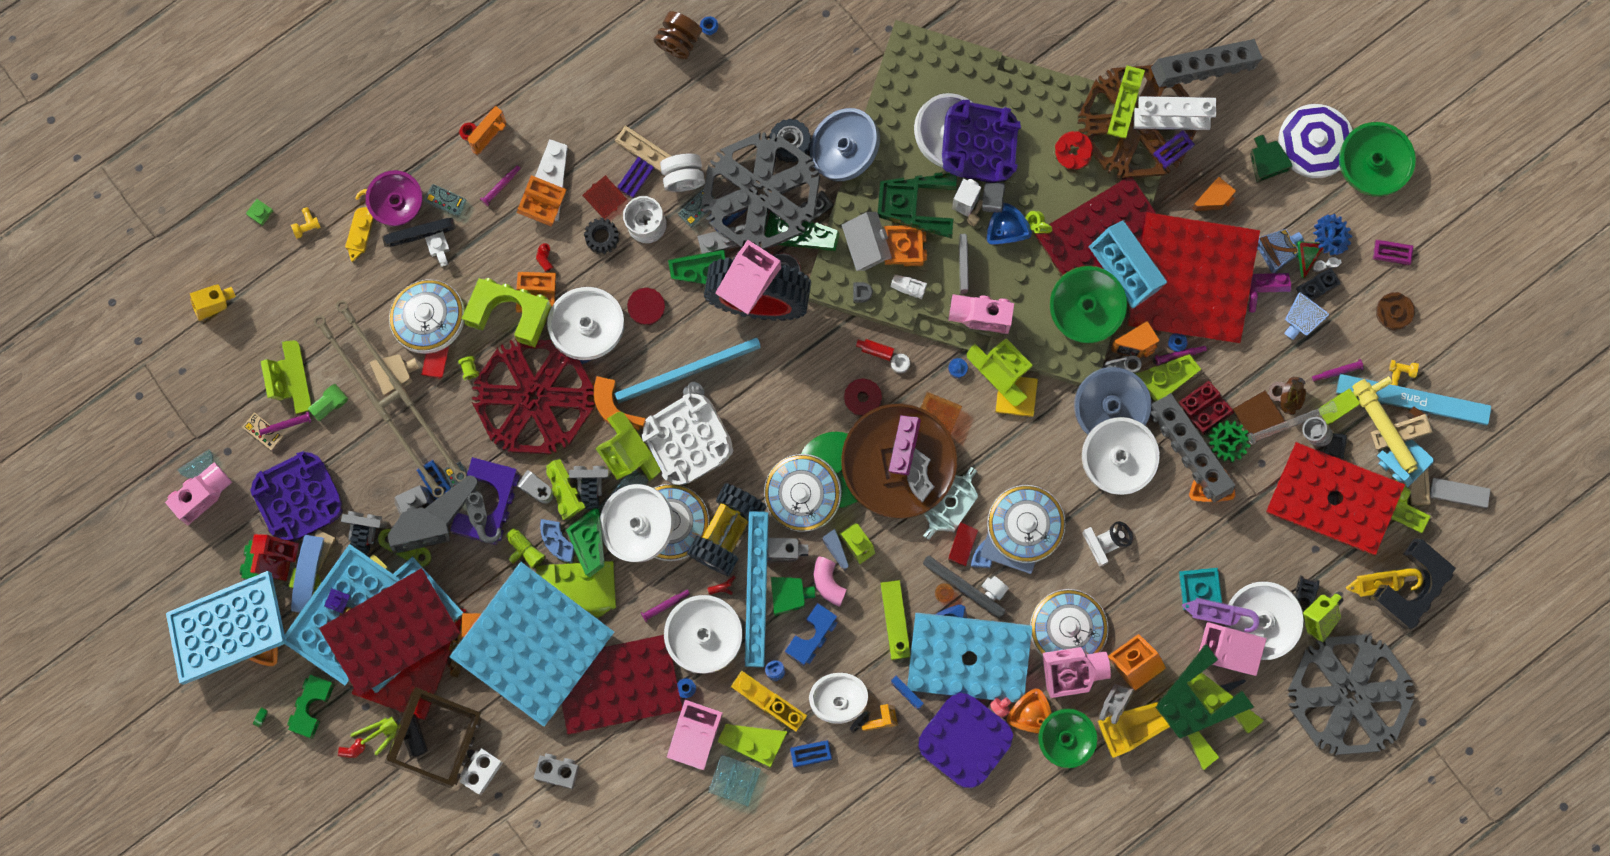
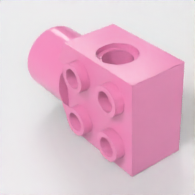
M953 294L949 321L963 323L971 329L1009 334L1014 303H1010L1008 299L991 300V297L988 296L974 298Z
M214 462L198 476L186 480L178 492L174 491L167 497L168 500L165 503L179 520L189 525L218 501L221 492L232 481Z
M1081 647L1043 653L1046 688L1050 698L1086 693L1090 691L1094 681L1111 678L1107 652L1086 654Z

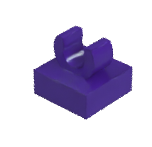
M331 588L324 606L343 614L350 595Z

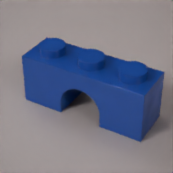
M817 603L807 618V622L813 625L816 630L814 637L809 640H803L795 635L785 650V654L803 666L806 663L810 664L816 656L814 654L816 648H821L826 642L827 638H825L827 632H832L837 626V616Z

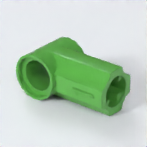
M333 384L324 391L323 396L311 405L308 410L320 422L331 411L342 407L348 401V397L337 384Z

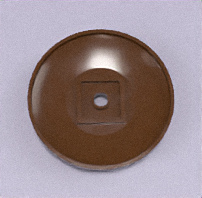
M889 404L871 410L854 424L843 445L841 466L848 489L861 505L880 516L904 519L924 514L943 500L950 490L956 475L957 454L950 433L934 415L913 405ZM901 416L921 419L915 448L930 459L927 466V475L929 481L934 486L923 503L912 492L907 475L889 472Z

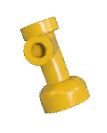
M308 207L302 209L306 224L299 226V224L295 223L291 225L296 239L301 238L303 232L314 228H321L317 217H312Z
M1391 360L1389 371L1393 372V383L1390 385L1398 386L1401 372H1406L1409 377L1416 378L1419 363L1405 365Z

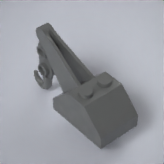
M471 475L465 477L425 509L414 506L403 512L388 534L393 554L450 542L448 527L465 503L469 520L476 529L479 538L486 543L496 542L500 538L501 529L497 528V533L494 537H488L485 533L487 515L481 493L476 491L478 485L476 478Z

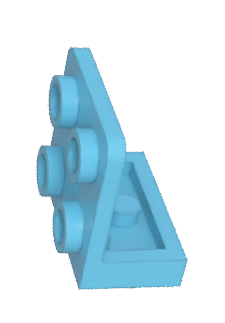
M1414 440L1404 442L1417 462L1416 466L1418 469L1410 474L1401 468L1392 451L1386 454L1382 450L1377 455L1379 466L1386 472L1389 470L1393 474L1394 480L1405 484L1407 488L1434 462L1433 458Z

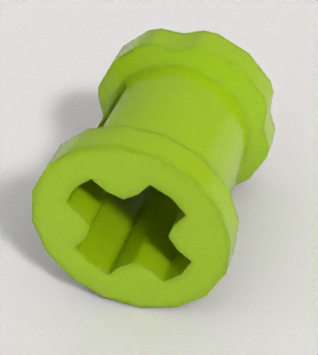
M468 356L458 361L463 370V380L474 379L480 374L476 370L474 356Z

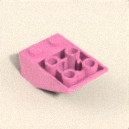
M747 240L735 257L716 294L748 315L781 269V261Z
M1207 622L1199 651L1204 644H1207L1218 659L1212 665L1257 676L1267 638Z
M685 700L667 758L704 770L723 713Z

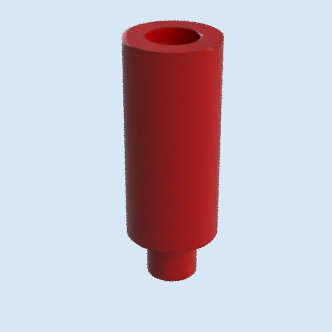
M858 339L856 347L862 348L861 352L887 361H891L895 349L865 339V341Z

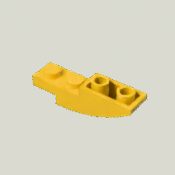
M743 671L740 672L731 685L732 689L795 732H797L807 717L806 714Z

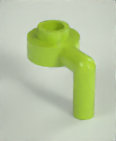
M1030 211L1026 215V220L1031 230H1034L1035 233L1052 232V227L1045 223V217L1042 212Z

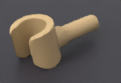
M979 200L975 210L970 213L967 222L973 227L981 219L977 216L983 205L981 200Z

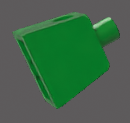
M770 577L774 616L805 608L804 599L815 598L814 586L803 587L802 579Z

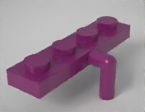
M1289 273L1253 274L1250 287L1249 312H1256L1257 292H1291Z

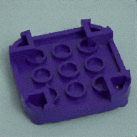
M962 100L949 107L945 116L942 145L944 170L959 177L985 182L1001 183L1010 178L1016 172L1018 166L1015 164L1018 130L1021 129L1020 121L1011 112L1012 109L972 103L970 100Z
M304 451L296 453V456L257 473L250 489L251 495L272 536L291 542L297 541L305 535H309L333 523L343 512L341 497L325 464L317 455Z
M957 693L944 703L923 730L919 738L918 747L921 756L958 786L974 788L985 781L1009 750L1012 744L1013 732L1003 719L969 694Z

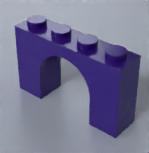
M472 457L467 476H474L477 481L492 485L499 494L498 506L492 514L487 516L485 533L488 537H494L497 533V528L501 529L500 538L494 543H489L497 545L498 541H502L504 535L502 527L508 521L510 513L507 511L508 506L513 504L515 497L513 489L519 482L520 475H518V471L515 468ZM458 513L452 523L450 530L452 534L482 541L471 524L469 516Z

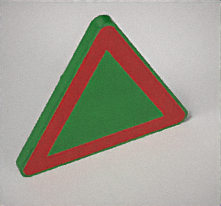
M1299 241L1297 244V257L1299 258L1302 278H1306L1324 249L1323 247L1318 248L1320 244L1318 242Z

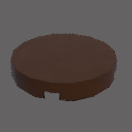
M1391 292L1384 295L1376 307V317L1379 323L1390 330L1406 328L1412 322L1415 315V308L1411 299L1399 292Z

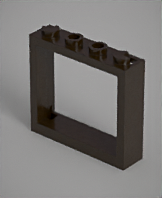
M415 687L411 692L384 763L452 788L454 784L457 785L461 777L459 773L461 766L464 767L467 762L468 755H466L468 747L471 748L474 743L475 737H473L475 729L478 730L481 725V713ZM419 699L470 718L448 779L396 760Z

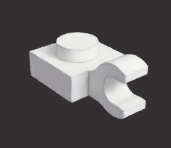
M440 232L426 237L431 256L437 255L441 267L449 265L445 252L450 250L444 233Z

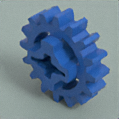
M1328 214L1318 219V224L1314 225L1317 231L1313 232L1317 236L1315 242L1320 243L1318 248L1323 247L1324 253L1329 252L1330 256L1334 254L1339 255L1348 250L1347 246L1351 245L1348 239L1352 238V235L1348 234L1351 228H1346L1347 221L1342 222V217L1336 218V214Z

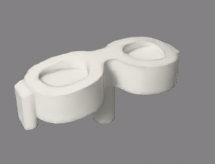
M1336 257L1329 258L1327 263L1319 260L1314 264L1313 271L1320 272L1325 268H1336L1342 262Z

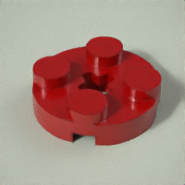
M1071 131L1062 135L1056 142L1055 154L1061 165L1068 169L1078 170L1090 163L1094 146L1088 136L1079 131ZM1072 146L1079 147L1077 155L1070 154Z

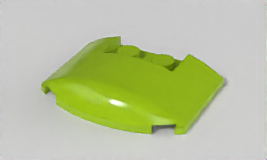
M604 561L605 566L591 577L585 575L581 563L550 564L536 567V573L595 618L603 616L611 608L612 610L616 608L613 561Z

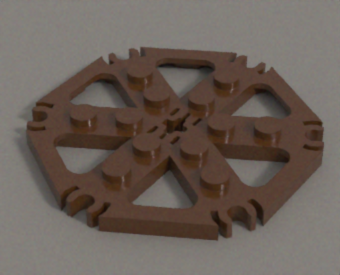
M1153 65L1133 66L1145 70L1143 76L1147 82L1140 97H1161L1164 89L1168 88L1167 86H1158L1151 69ZM1126 67L1107 70L1106 75L1108 79H1103L1100 75L1098 76V81L1097 79L1094 81L1078 115L1080 119H1078L1077 124H1084L1085 128L1078 131L1091 139L1094 146L1092 155L1104 171L1110 165L1108 169L1109 174L1112 169H1117L1118 178L1125 171L1122 179L1128 177L1166 176L1167 173H1171V169L1168 166L1164 171L1163 164L1159 163L1153 153L1167 143L1158 130L1169 129H1134V110L1126 139H1119L1111 157L1103 156L1094 144V136L1106 135L1108 133L1112 114L1091 115L1090 108L1099 93H1104L1115 107L1121 86V78L1124 76ZM1180 83L1169 87L1173 89L1178 97H1190ZM1139 99L1135 103L1134 109L1139 108ZM1185 130L1188 137L1193 140L1197 130ZM1139 142L1143 144L1156 162L1154 168L1133 170L1130 167V161ZM1188 142L1184 144L1179 151L1174 152L1172 155L1166 158L1165 161L1167 162L1178 152L1184 149L1187 145H1189ZM1168 147L1160 155H1165L1168 151L1171 150V148ZM1186 153L1172 163L1176 168L1179 167V163L1180 165L1182 164Z

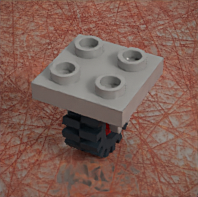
M574 466V470H569V478L578 479V496H581V501L585 506L584 509L599 508V496H602V479H611V471L606 469L605 466H593V470H587L585 466Z
M348 511V515L342 514L341 522L351 523L348 539L351 541L350 545L367 556L371 548L370 545L374 542L376 528L386 529L387 521H382V516L368 514L367 518H364V513Z

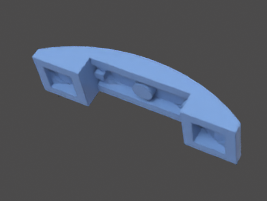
M304 536L294 579L292 612L300 613L313 596L319 558L322 555L325 539L323 537Z

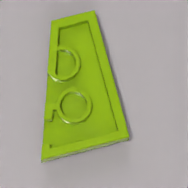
M1186 355L1135 374L1145 383L1152 401L1156 402L1168 394H1172L1200 372L1201 368L1190 355Z
M560 459L553 460L546 466V473L552 484V492L558 503V511L562 515L563 520H567L583 510L585 506L583 502L579 503L576 498L578 492L576 488H571L569 484L570 478Z
M726 724L718 743L771 768L787 731Z

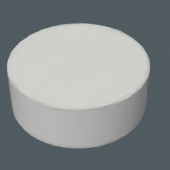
M904 354L895 355L891 360L892 370L898 374L908 371L910 367L909 358Z

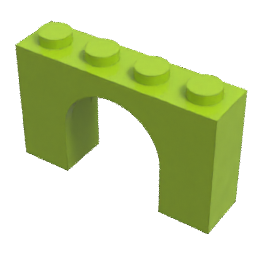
M479 278L462 316L465 325L483 331L491 311L497 305L503 302H514L522 307V317L514 337L519 343L536 347L552 308L548 298L543 295H531L530 292L524 289H520V291L515 290L508 284H496L494 280L489 278L485 280Z

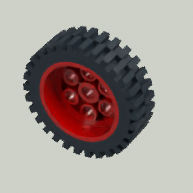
M735 257L733 260L725 258V260L718 259V261L710 263L704 298H706L705 300L710 305H715V308H722V311H730V314H740L742 317L750 316L752 319L761 318V320L770 319L771 321H777V319L781 321H786V319L794 320V318L799 319L806 315L812 282L805 273L798 272V269H790L788 265L781 266L775 278L747 315L716 294Z

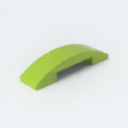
M1126 65L1107 134L1126 139L1145 70Z

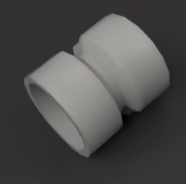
M1311 417L1305 421L1302 427L1304 436L1313 446L1324 447L1332 440L1333 432L1322 418Z

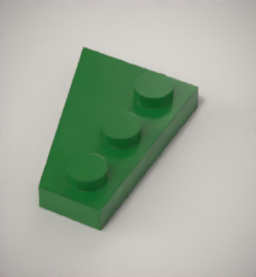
M724 250L668 260L671 279L706 284L710 263L718 261V259L725 260Z
M596 508L566 529L584 573L588 577L593 576L605 566L599 509Z

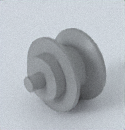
M691 382L683 389V394L704 395V389L699 383Z

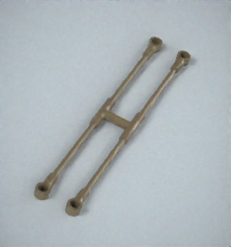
M343 300L338 301L336 304L337 310L355 328L389 377V381L396 391L379 401L334 339V335L328 328L325 318L323 316H316L314 324L321 329L367 393L366 396L370 399L385 423H388L425 476V480L432 489L433 495L436 498H440L445 494L444 489L436 483L432 475L428 474L398 431L385 409L387 405L401 397L447 460L448 466L455 474L456 481L461 482L462 480H458V475L464 474L465 478L467 477L466 473L461 471L456 462L445 451L413 405L414 402L396 376L392 375L356 323V319L350 312L348 304ZM341 304H345V308L343 310L339 309V306ZM319 319H323V323L321 325L317 324V321ZM441 489L442 493L437 496L435 491Z

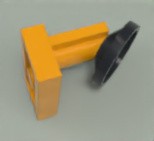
M889 704L880 705L882 719L869 721L871 712L866 710L854 721L849 730L854 733L858 729L868 731L898 726L895 706Z

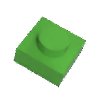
M256 199L246 212V215L263 226L273 210Z

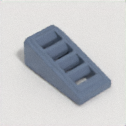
M834 529L823 537V543L843 571L848 570V562L837 531Z

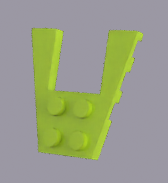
M1200 673L1187 683L1210 714L1233 697L1203 673ZM1250 709L1234 716L1247 733H1250L1264 721ZM1199 731L1188 735L1192 749L1200 762V767L1202 770H1205L1219 757Z

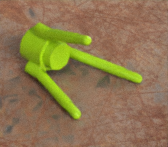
M385 717L377 723L351 733L350 736L354 737L380 726L378 731L361 741V744H365L381 733H384L385 736L390 735L376 750L375 755H378L394 738L398 725L392 717L388 719Z

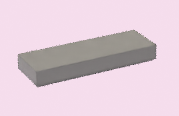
M966 234L959 235L960 294H967L969 289Z
M1433 478L1430 498L1488 508L1491 489Z

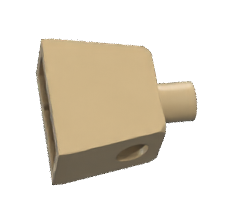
M401 355L382 358L392 375L396 376L403 388L413 382L409 373L419 369L415 358L405 363ZM371 361L370 364L384 396L387 397L396 390L378 361Z

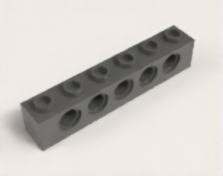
M1255 39L1159 58L1151 69L1158 86H1167L1169 88L1178 83L1188 84L1197 79L1203 81L1211 76L1221 77L1230 72L1235 74L1245 69L1250 71L1255 69L1263 58Z
M1170 393L1151 404L1150 416L1152 420L1158 422L1163 436L1169 438L1173 450L1182 457L1181 460L1184 466L1190 468L1197 484L1200 483L1203 487L1204 495L1215 503L1233 493L1235 484L1173 395ZM1171 416L1174 420L1168 421L1165 417ZM1181 431V432H1183L1185 435H1184V436H1178L1175 432ZM1191 446L1195 451H1188L1186 447ZM1197 462H1203L1206 466L1200 467L1197 465ZM1213 477V478H1215L1217 481H1216V482H1210L1207 478Z

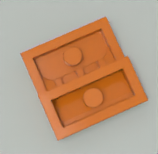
M531 175L516 213L552 227L567 189Z
M518 272L516 290L524 289L534 296L543 295L548 298L551 306H553L555 303L556 273ZM516 303V313H522V307Z

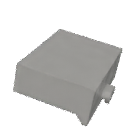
M866 212L842 224L856 271H865L892 258L886 241L888 236L886 230L882 228L877 212Z

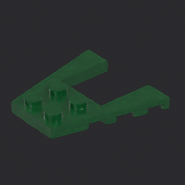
M943 172L934 173L933 176L922 177V175H919L913 179L904 180V178L880 181L877 212L879 218L952 239L954 218L916 216L918 188L956 190L957 176L951 173L943 174Z
M1207 644L1202 646L1198 654L1191 660L1187 668L1155 706L1179 739L1254 708L1244 692L1240 691L1210 714L1188 686V682L1218 660Z

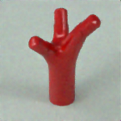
M733 575L724 583L708 587L709 595L719 592L732 595L733 592L727 588L732 585L736 577Z

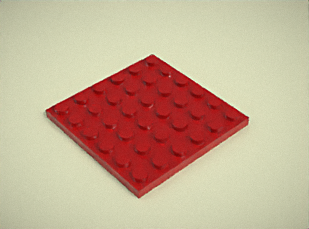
M1146 212L1141 246L1167 283L1132 309L1130 306L1127 325L1138 327L1148 321L1153 330L1241 343L1260 230Z

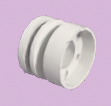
M639 196L632 199L626 205L623 211V220L630 235L636 241L652 243L663 236L667 221L660 204L655 199L648 196Z

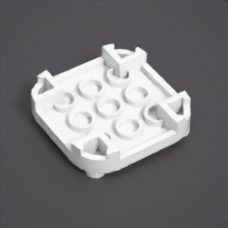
M684 395L680 400L657 414L650 415L645 420L643 434H641L643 442L648 444L663 473L662 477L672 484L686 485L723 464L733 453L731 438L713 404L704 395Z

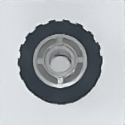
M784 119L772 128L769 140L772 138L773 133H775L777 139L778 134L786 140L792 138L795 141L791 144L807 155V152L810 150L811 136L809 129L805 127L804 123L796 119ZM784 148L777 150L776 157L780 161L794 163L799 160Z

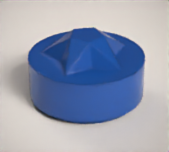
M961 358L953 359L948 367L950 375L954 378H962L966 375L968 369L967 363Z
M771 661L766 665L765 672L770 680L778 681L784 677L785 668L782 662Z

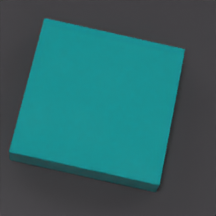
M1218 568L1179 571L1182 604L1196 600V598L1222 603Z

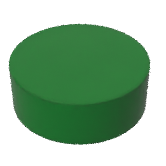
M260 708L254 719V726L258 728L262 726L268 714L267 709Z

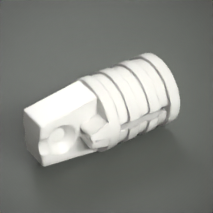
M894 275L891 283L892 288L919 299L923 298L927 286L925 282L900 275Z

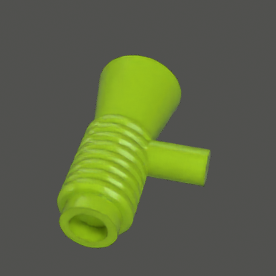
M514 528L507 533L508 542L516 549L508 558L510 562L514 564L523 555L531 569H535L544 561L546 556L534 548L519 530L516 531Z

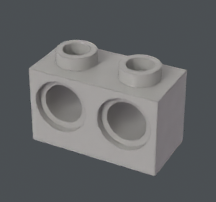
M545 753V757L539 756L534 775L535 780L569 789L574 788L579 766L575 765L576 761L564 758V761L556 760L557 756ZM544 764H552L553 769L550 773L543 772ZM564 768L571 769L572 774L569 778L562 777L561 772Z

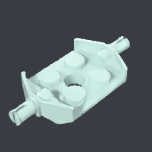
M970 467L965 476L955 475L953 484L943 500L934 508L924 513L929 523V528L923 535L925 538L927 537L930 540L937 530L955 532L964 516L978 498L977 492L971 483L977 470ZM952 497L955 499L956 505L954 507H947L945 500Z

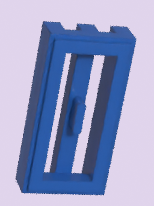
M897 675L891 680V684L916 710L923 706L924 703Z
M828 740L790 748L794 768L832 760ZM824 745L826 749L795 755V751ZM827 753L826 757L796 762V759Z

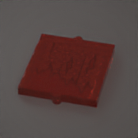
M606 175L596 184L593 183L592 187L582 195L604 219L612 212H616L617 208L627 200Z

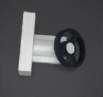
M1121 521L1115 522L1111 525L1109 531L1097 537L1091 527L1085 529L1082 533L1099 567L1108 563L1106 553L1119 547L1126 548L1133 542V533L1130 527ZM1122 526L1127 530L1129 534V539L1126 538V534L1122 530Z

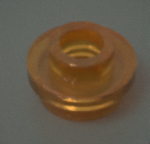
M942 583L936 587L935 597L939 602L947 603L952 600L954 590L951 585ZM943 589L948 591L947 596L941 595Z

